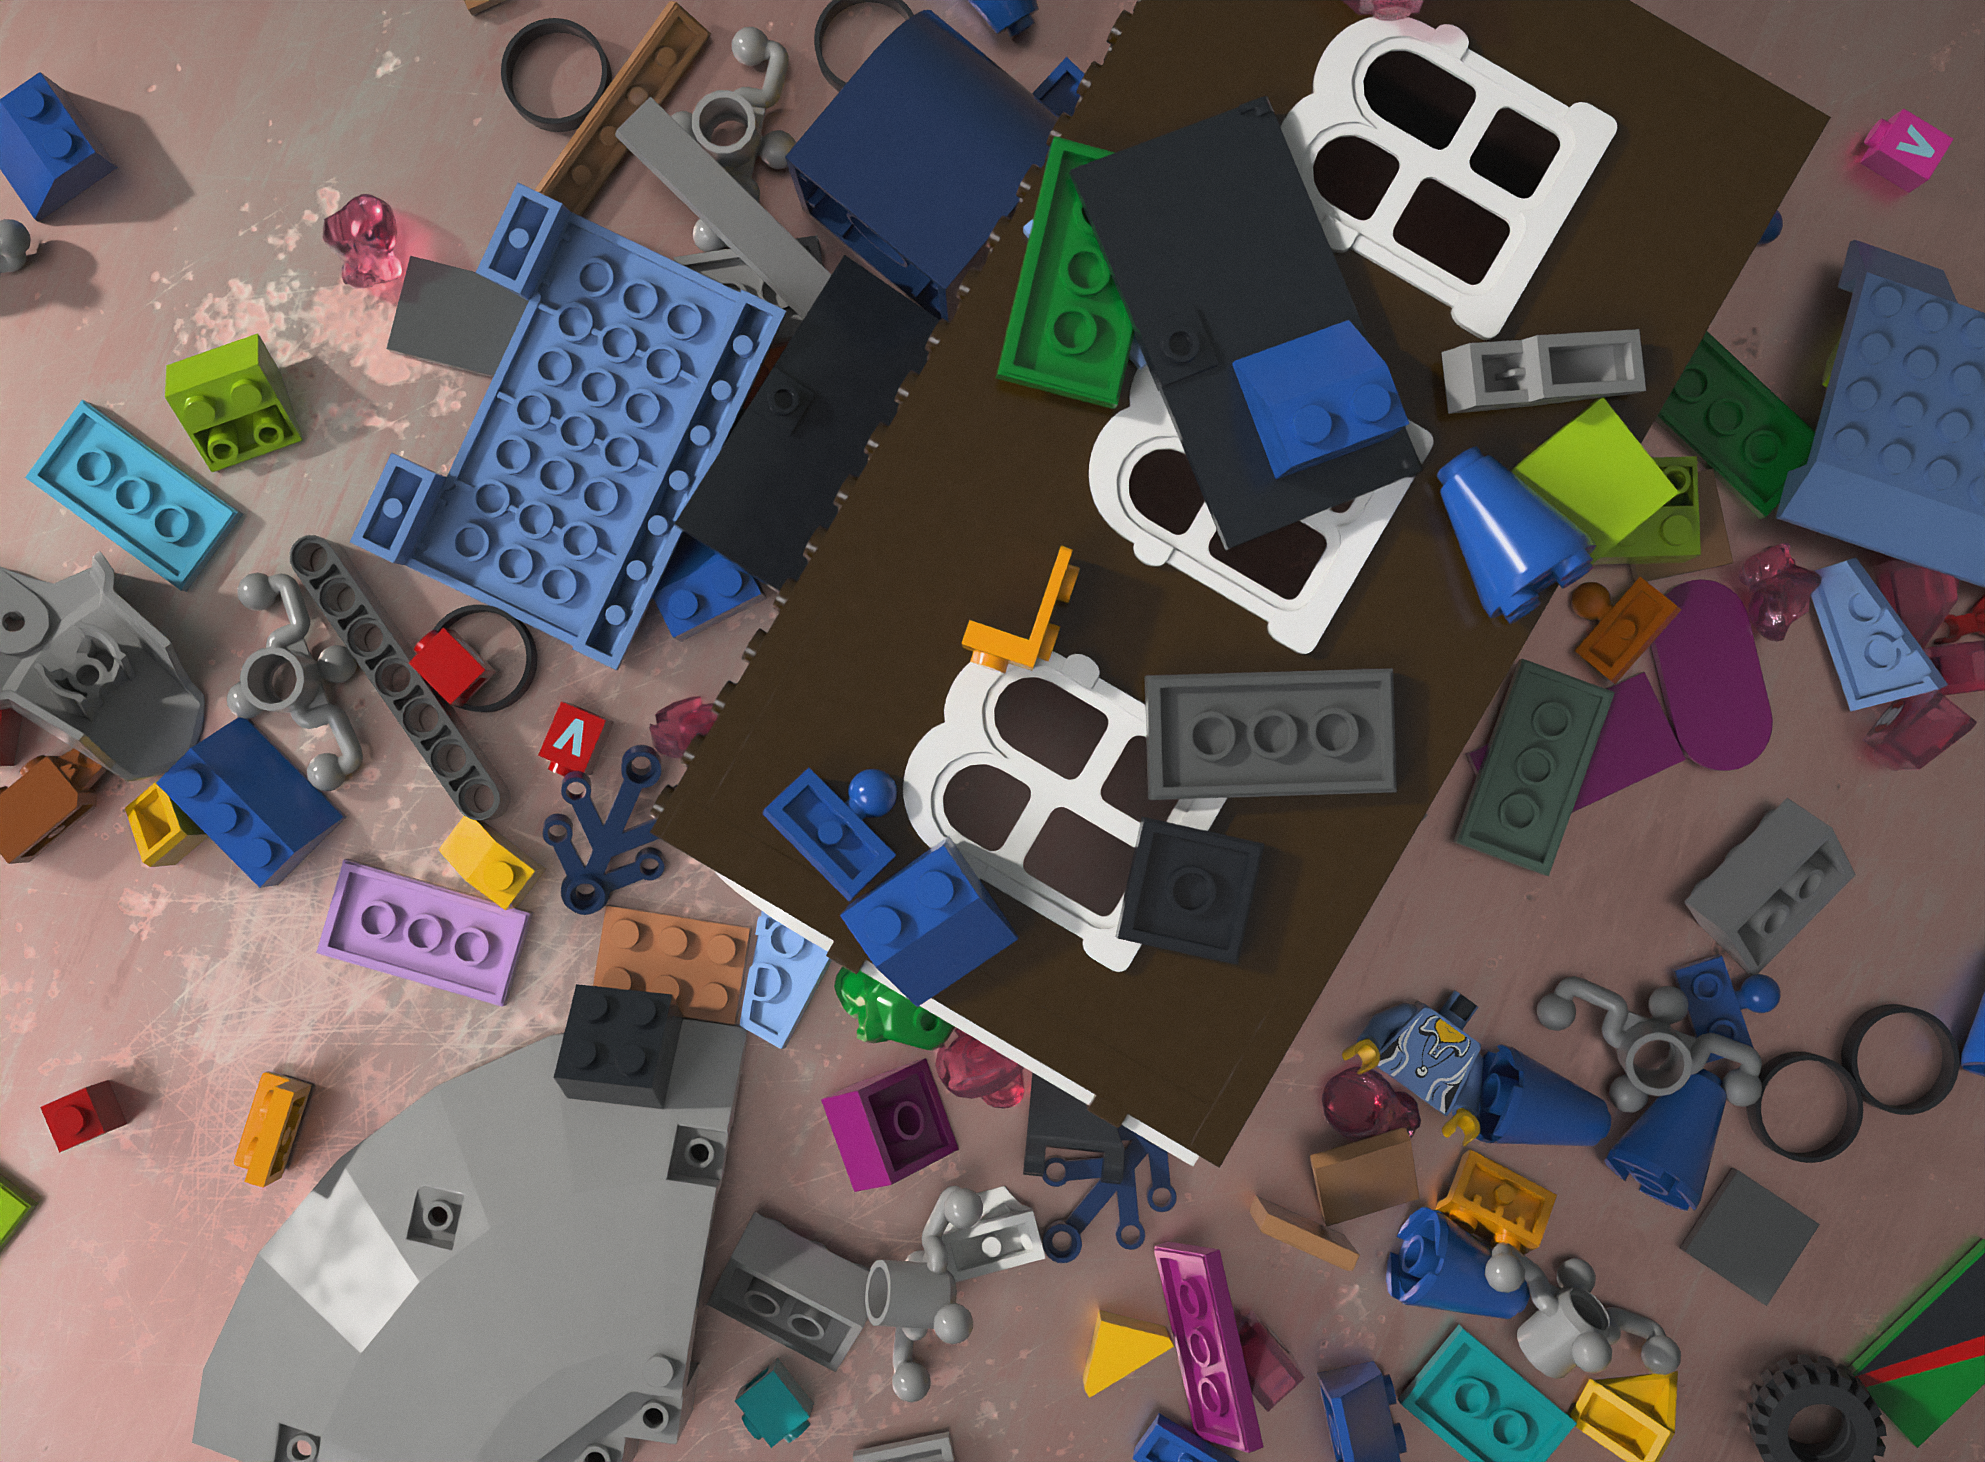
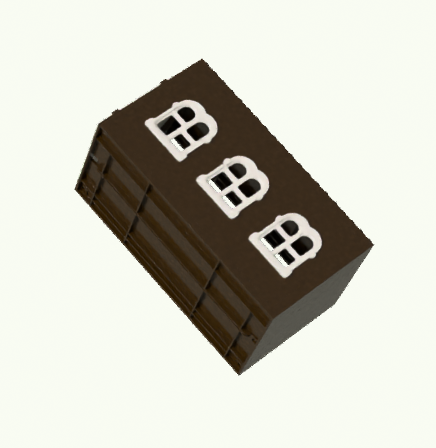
M1137 0L1133 14L1124 9L1107 38V43L1111 45L1105 55L1103 65L1096 61L1091 63L1078 86L1076 93L1080 95V98L1075 106L1073 116L1065 112L1061 114L1047 139L1046 145L1051 146V142L1054 136L1116 153L1232 110L1241 104L1268 96L1371 346L1389 368L1409 421L1406 430L1424 471L1418 473L1415 477H1408L1355 498L1350 508L1343 513H1337L1328 509L1300 520L1325 537L1326 548L1301 592L1292 600L1278 596L1211 556L1208 546L1217 529L1206 502H1204L1188 531L1182 535H1175L1143 516L1135 508L1129 496V478L1133 467L1143 456L1155 450L1172 449L1185 454L1160 391L1157 390L1147 365L1140 370L1128 359L1119 402L1115 409L995 378L1028 243V238L1023 233V227L1034 217L1049 154L1048 151L1042 168L1032 164L1021 181L1016 192V196L1020 200L1012 219L1002 215L992 230L986 243V247L990 251L982 270L980 271L972 267L963 279L955 296L959 300V304L952 321L949 322L942 318L930 335L925 346V350L929 352L923 370L920 374L911 370L901 384L894 399L895 402L899 403L898 412L890 426L881 421L871 435L864 449V453L869 455L868 463L861 475L858 477L850 473L842 484L833 503L838 507V514L828 529L820 525L809 540L803 556L808 559L809 563L799 580L797 581L789 577L780 589L772 605V608L776 609L779 614L769 631L765 632L759 628L747 645L742 655V660L749 663L739 682L733 683L729 680L718 694L711 708V712L717 714L718 717L710 731L705 735L698 732L685 750L680 763L688 768L678 785L676 784L672 787L667 784L656 799L649 815L657 820L650 833L711 868L726 884L757 908L805 939L828 951L826 957L855 974L859 971L867 974L904 997L906 996L874 966L840 915L850 903L950 836L1013 927L1019 939L920 1006L1086 1103L1089 1112L1116 1128H1119L1121 1125L1125 1126L1191 1166L1195 1165L1200 1156L1220 1168L1559 586L1556 581L1538 593V600L1541 604L1512 624H1509L1503 615L1490 618L1480 601L1440 494L1443 485L1436 477V474L1456 456L1475 446L1480 449L1484 456H1493L1511 470L1599 398L1448 414L1442 352L1468 343L1524 340L1536 335L1639 329L1646 391L1604 397V399L1641 444L1831 118L1630 0H1402L1395 4H1381L1374 0ZM1356 136L1367 140L1394 155L1399 161L1400 168L1374 214L1367 220L1355 219L1331 205L1320 195L1314 183L1313 165L1317 154L1327 143L1339 137ZM1429 178L1437 180L1508 223L1510 227L1509 236L1481 283L1477 285L1467 284L1395 241L1393 237L1394 226L1421 181ZM1064 546L1073 549L1069 564L1079 567L1080 570L1069 603L1057 600L1049 623L1060 626V630L1049 662L1037 658L1033 671L1008 664L1005 674L971 663L973 651L962 647V641L969 620L1029 640L1060 547ZM1393 669L1397 792L1179 799L1166 822L1265 844L1238 965L1117 939L1115 935L1124 894L1110 915L1100 916L1032 877L1024 870L1023 861L1050 813L1058 807L1068 808L1135 848L1140 822L1106 803L1101 797V788L1128 741L1134 736L1146 737L1145 676ZM1038 677L1052 682L1107 716V730L1077 778L1068 780L1015 750L1001 738L995 726L994 709L999 695L1009 684L1022 678ZM987 764L999 768L1025 783L1031 790L1030 801L1006 842L997 851L986 850L961 835L950 825L944 813L943 795L948 782L958 771L970 765ZM808 768L844 803L849 799L848 789L852 779L861 771L867 769L882 770L890 775L896 784L897 799L893 808L881 817H865L862 820L896 856L850 902L763 815L764 809Z

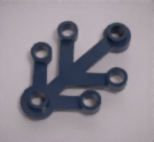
M636 745L624 753L621 763V773L624 779L604 824L590 796L592 786L590 778L583 772L573 771L568 773L562 780V797L566 802L572 804L592 847V852L586 865H584L571 840L573 823L564 814L557 813L547 817L543 825V838L547 844L553 846L567 875L561 884L562 901L570 910L577 914H593L606 905L610 892L643 879L655 880L663 874L664 856L661 851L653 847L641 849L635 857V862L605 872L611 857L660 839L650 833L657 820L655 818L624 830L641 790L653 786L661 776L660 755L650 746ZM637 757H646L651 763L647 768L639 769L632 762ZM573 782H579L586 789L580 794H573L567 787ZM553 825H562L566 828L567 832L562 836H555L550 833L549 828ZM651 858L659 864L654 869H645L642 867L641 862ZM580 884H590L594 887V891L589 894H582L577 890V887Z
M1121 1125L1117 1128L1121 1141L1132 1140L1124 1149V1172L1121 1184L1101 1183L1103 1157L1066 1160L1060 1155L1047 1157L1042 1178L1050 1186L1059 1187L1072 1180L1100 1179L1065 1221H1055L1045 1229L1042 1238L1045 1254L1057 1263L1073 1261L1079 1255L1082 1248L1080 1234L1116 1191L1119 1210V1222L1115 1229L1116 1239L1119 1245L1125 1249L1134 1250L1139 1248L1145 1240V1230L1139 1221L1135 1168L1148 1154L1152 1183L1147 1188V1201L1153 1210L1167 1212L1174 1207L1177 1199L1176 1192L1170 1184L1168 1152ZM1050 1164H1062L1065 1168L1064 1175L1059 1179L1050 1178L1046 1173ZM1158 1188H1166L1170 1192V1199L1164 1204H1157L1152 1199L1154 1191ZM1132 1225L1138 1228L1139 1236L1134 1241H1125L1121 1237V1232L1126 1226ZM1061 1231L1071 1236L1069 1245L1062 1248L1057 1247L1052 1241L1053 1236Z

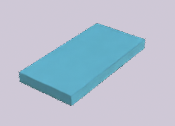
M81 400L25 477L165 580L185 592L188 591L243 515V513L85 400Z

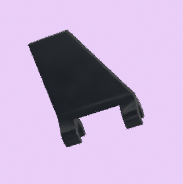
M1032 1072L1023 1175L1039 1177L1044 1175L1046 1147L1103 1153L1101 1183L1121 1184L1124 1172V1145L1115 1126L1089 1112L1086 1103Z

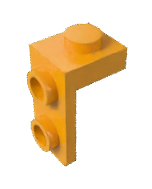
M1064 546L1060 547L1029 640L969 620L962 641V647L973 651L971 663L1005 674L1008 664L1033 671L1037 658L1049 662L1060 630V626L1049 623L1057 600L1069 603L1080 570L1079 567L1069 564L1073 549Z

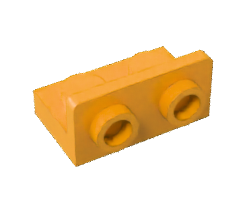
M270 1071L261 1075L234 1158L236 1166L248 1169L244 1182L264 1188L282 1178L310 1093L311 1084Z
M1470 1149L1462 1155L1448 1196L1437 1203L1435 1210L1445 1214L1470 1234L1474 1233L1491 1242L1490 1246L1493 1249L1498 1243L1504 1242L1511 1244L1521 1253L1526 1254L1540 1247L1557 1194Z

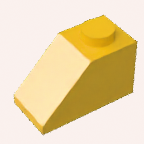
M465 816L439 848L442 855L465 881L504 910L517 908L546 870L544 866L484 821L472 820Z

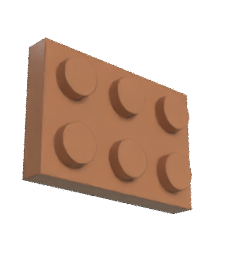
M606 905L593 986L672 994L683 1017L735 1025L738 1018L752 927Z

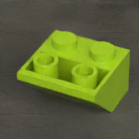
M258 333L166 365L165 399L211 472L303 441L302 432L281 372Z
M1697 456L1651 457L1679 493L1592 565L1684 563L1701 555Z

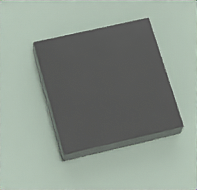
M1732 1168L1680 1249L1767 1306L1820 1224L1739 1170Z

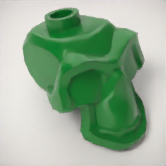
M841 967L836 975L834 983L836 995L846 1012L851 1017L858 1019L859 1027L856 1033L859 1040L867 1043H880L892 1040L933 1051L940 1048L948 1040L955 1026L923 1007H916L906 997L861 971L855 974L845 967Z

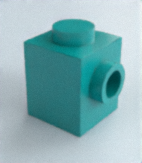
M779 1358L739 1389L735 1399V1403L744 1413L742 1421L747 1430L757 1440L763 1437L771 1448L783 1438L787 1443L794 1441L811 1424L807 1419L811 1416L814 1403Z

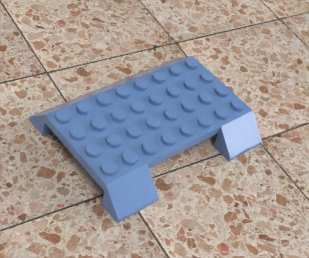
M517 183L475 273L528 300L526 309L447 477L391 453L350 543L394 564L408 566L482 603L501 609L512 617L572 645L573 650L612 669L619 670L683 535V531L675 527L674 523L727 441L787 315V311L742 289L738 292L593 223L571 212L562 203Z
M1854 239L1849 243L1838 288L1853 294L1807 465L1788 471L1776 518L1985 588V313L1958 304L1944 270Z

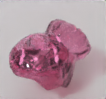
M361 194L352 198L341 210L324 219L322 239L332 252L344 262L342 266V279L345 284L350 285L354 289H366L377 284L391 282L399 278L402 273L401 263L393 253L397 235L396 219L391 206L386 201L370 194Z
M1787 542L1769 546L1759 553L1752 555L1750 558H1747L1739 569V579L1744 585L1748 586L1750 593L1748 601L1750 620L1764 639L1775 642L1783 641L1790 625L1809 611L1810 596L1822 582V577L1817 572L1795 565V559L1791 557L1789 552L1791 545Z
M1354 1066L1338 1073L1325 1085L1322 1094L1324 1116L1332 1130L1344 1138L1356 1142L1405 1127L1411 1139L1416 1129L1420 1127L1421 1118L1418 1103L1414 1097L1406 1092L1394 1091L1382 1074L1373 1069L1359 1075L1357 1071L1361 1067Z

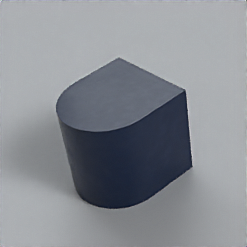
M923 10L903 22L874 50L788 152L785 159L803 211L914 303L937 319L941 320L944 318L951 322L959 304V300L955 296L963 279L972 267L981 271L985 265L986 257L990 251L986 247V243L992 230L1002 215L1012 219L1015 214L1016 206L1020 200L1016 196L1019 185L1032 164H1036L1041 168L1044 165L1046 155L1050 149L1046 142L1060 116L932 10Z

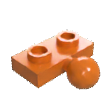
M1642 577L1635 581L1614 606L1611 605V596L1605 586L1597 582H1585L1574 590L1571 598L1572 608L1579 617L1585 620L1598 619L1600 622L1577 647L1575 652L1616 684L1681 609Z

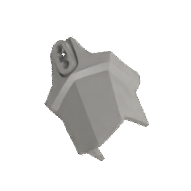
M100 551L92 557L91 568L56 583L30 578L0 566V710L12 708L127 782L143 780L166 773L191 747L198 744L204 721L205 696L190 680L176 654L172 642L113 590L114 570ZM7 617H10L13 621H24L25 625L19 631L10 632L5 620Z

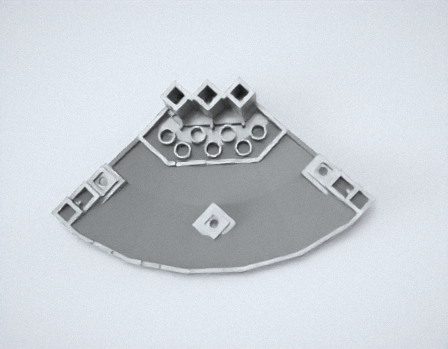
M683 1017L663 1109L567 1098L553 1078L564 1033L552 1034L434 1087L340 1157L257 1254L203 1369L192 1443L242 1462H632L638 1452L639 1439L677 1444L693 1411L700 1364L699 1362L691 1361L693 1341L716 1199L721 1189L722 1178L724 1177L730 1129L734 1121L739 1081L743 1073L749 1031L739 1026V1024L733 1025ZM694 1144H704L708 1148L709 1156L706 1160L701 1161L693 1157L691 1149ZM439 1206L447 1211L448 1219L445 1223H439L434 1220L432 1216L434 1207ZM300 1440L308 1442L312 1450L311 1455L301 1454L297 1449V1442Z

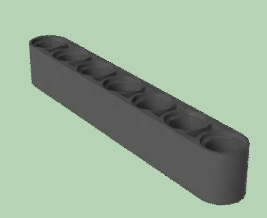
M306 535L299 538L290 550V564L294 572L457 808L465 817L472 820H492L502 816L510 804V792L507 785L454 708L409 664L416 653L344 549L339 544L316 535ZM323 547L327 553V561L321 570L315 572L310 565V558L316 549ZM350 586L354 591L355 601L349 610L342 612L337 604V598L344 588ZM378 626L383 634V640L377 650L370 652L365 645V635L370 628ZM404 665L409 670L410 682L403 691L398 692L392 684V675L398 667ZM432 705L438 713V722L431 731L426 732L419 723V716L425 707ZM455 745H459L466 754V762L461 770L457 772L449 768L446 759L448 751ZM482 785L488 786L494 795L492 807L485 812L480 811L474 803L475 791Z

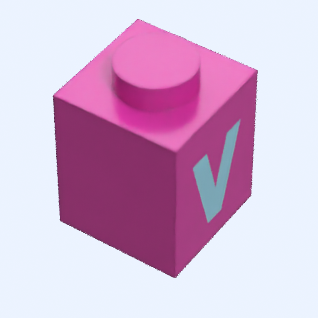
M1903 108L1889 120L1881 118L1873 126L1864 141V144L1869 146V149L1860 163L1910 193L1930 179L1952 143L1953 138Z

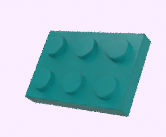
M1460 1324L1397 1399L1404 1408L1469 1462H1546L1577 1424L1571 1416Z

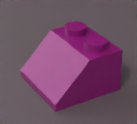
M926 1058L854 1083L821 1099L854 1192L892 1185L959 1150Z

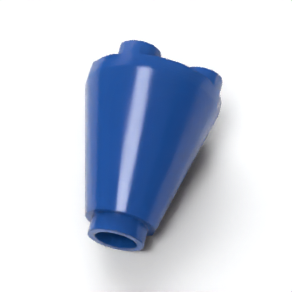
M1477 446L1456 456L1436 474V477L1443 485L1440 490L1441 497L1482 606L1490 618L1503 615L1508 623L1512 624L1541 604L1538 600V593L1556 581L1562 589L1566 588L1593 569V565L1590 563L1593 558L1590 554L1597 545L1592 538L1491 455L1484 456Z

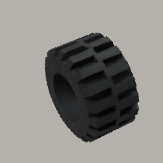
M1808 1354L1797 1355L1798 1363L1790 1365L1787 1358H1784L1777 1362L1780 1370L1773 1374L1767 1368L1760 1375L1764 1382L1762 1387L1756 1384L1753 1385L1750 1395L1754 1403H1747L1746 1414L1751 1422L1748 1424L1751 1436L1764 1462H1876L1873 1458L1874 1455L1884 1456L1886 1446L1880 1437L1887 1436L1886 1426L1880 1417L1882 1413L1859 1377L1855 1378L1851 1370L1840 1363L1835 1367L1830 1358L1820 1355L1817 1363H1813ZM1825 1404L1842 1411V1420L1838 1430L1831 1438L1824 1442L1804 1444L1788 1437V1429L1792 1419L1805 1407Z

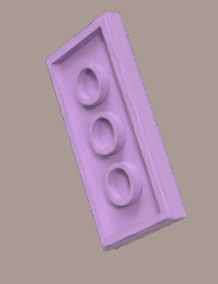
M344 859L316 953L503 1007L507 1005L533 912L520 908L504 910L495 902L486 898L354 860Z

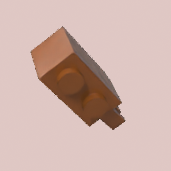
M74 748L62 756L40 755L26 763L19 771L22 775L21 778L9 788L7 786L0 787V855L8 864L32 861L96 807L98 794L92 786L107 769Z

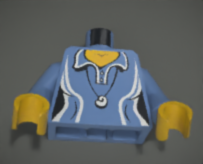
M1454 990L1438 1013L1420 1001L1414 1004L1402 1003L1372 1016L1358 1037L1357 1043L1343 1050L1342 1058L1345 1061L1356 1054L1361 1057L1362 1066L1357 1071V1074L1361 1075L1377 1066L1446 1117L1452 1111L1453 1117L1442 1127V1134L1446 1138L1450 1137L1458 1126L1464 1132L1465 1137L1462 1145L1466 1146L1480 1133V1124L1476 1116L1482 1093L1483 1058L1479 1053L1481 1044L1462 1031L1478 1009V1006L1459 992Z

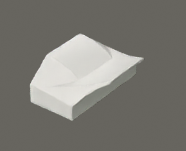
M1005 1186L977 1193L983 1203V1214L975 1225L961 1229L949 1222L942 1235V1241L948 1252L947 1270L953 1275L955 1282L1046 1258L1033 1208L1019 1203Z

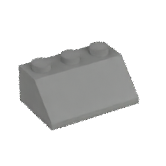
M1786 798L1777 809L1769 811L1762 818L1759 827L1742 844L1736 845L1729 851L1725 861L1708 878L1697 883L1691 895L1684 902L1697 923L1752 976L1758 974L1856 874L1833 828L1789 798Z
M754 1212L706 1305L836 1372L868 1319L865 1291L870 1270L861 1264L851 1263L830 1252L820 1242L809 1241L788 1230L778 1220L766 1218Z

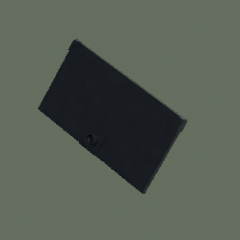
M1268 96L1257 98L1241 104L1232 110L1070 170V177L1135 331L1136 340L1156 388L1160 391L1225 550L1408 477H1415L1418 473L1424 471L1406 427H1404L1389 439L1275 479L1232 363L1235 360L1347 320L1355 326L1370 345L1371 343Z
M844 255L680 513L674 526L778 593L789 577L798 581L809 563L808 559L803 556L809 540L820 525L829 529L838 514V507L833 503L838 491L850 473L859 477L867 465L869 455L864 453V449L871 435L881 421L890 426L898 412L899 403L894 401L896 394L911 370L920 374L926 365L929 352L925 350V346L940 320Z

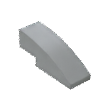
M1639 329L1536 335L1524 340L1468 343L1442 352L1448 414L1563 403L1646 391Z

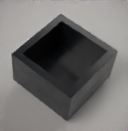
M576 984L553 1077L565 1096L569 1099L663 1109L683 1022V1015L673 995Z

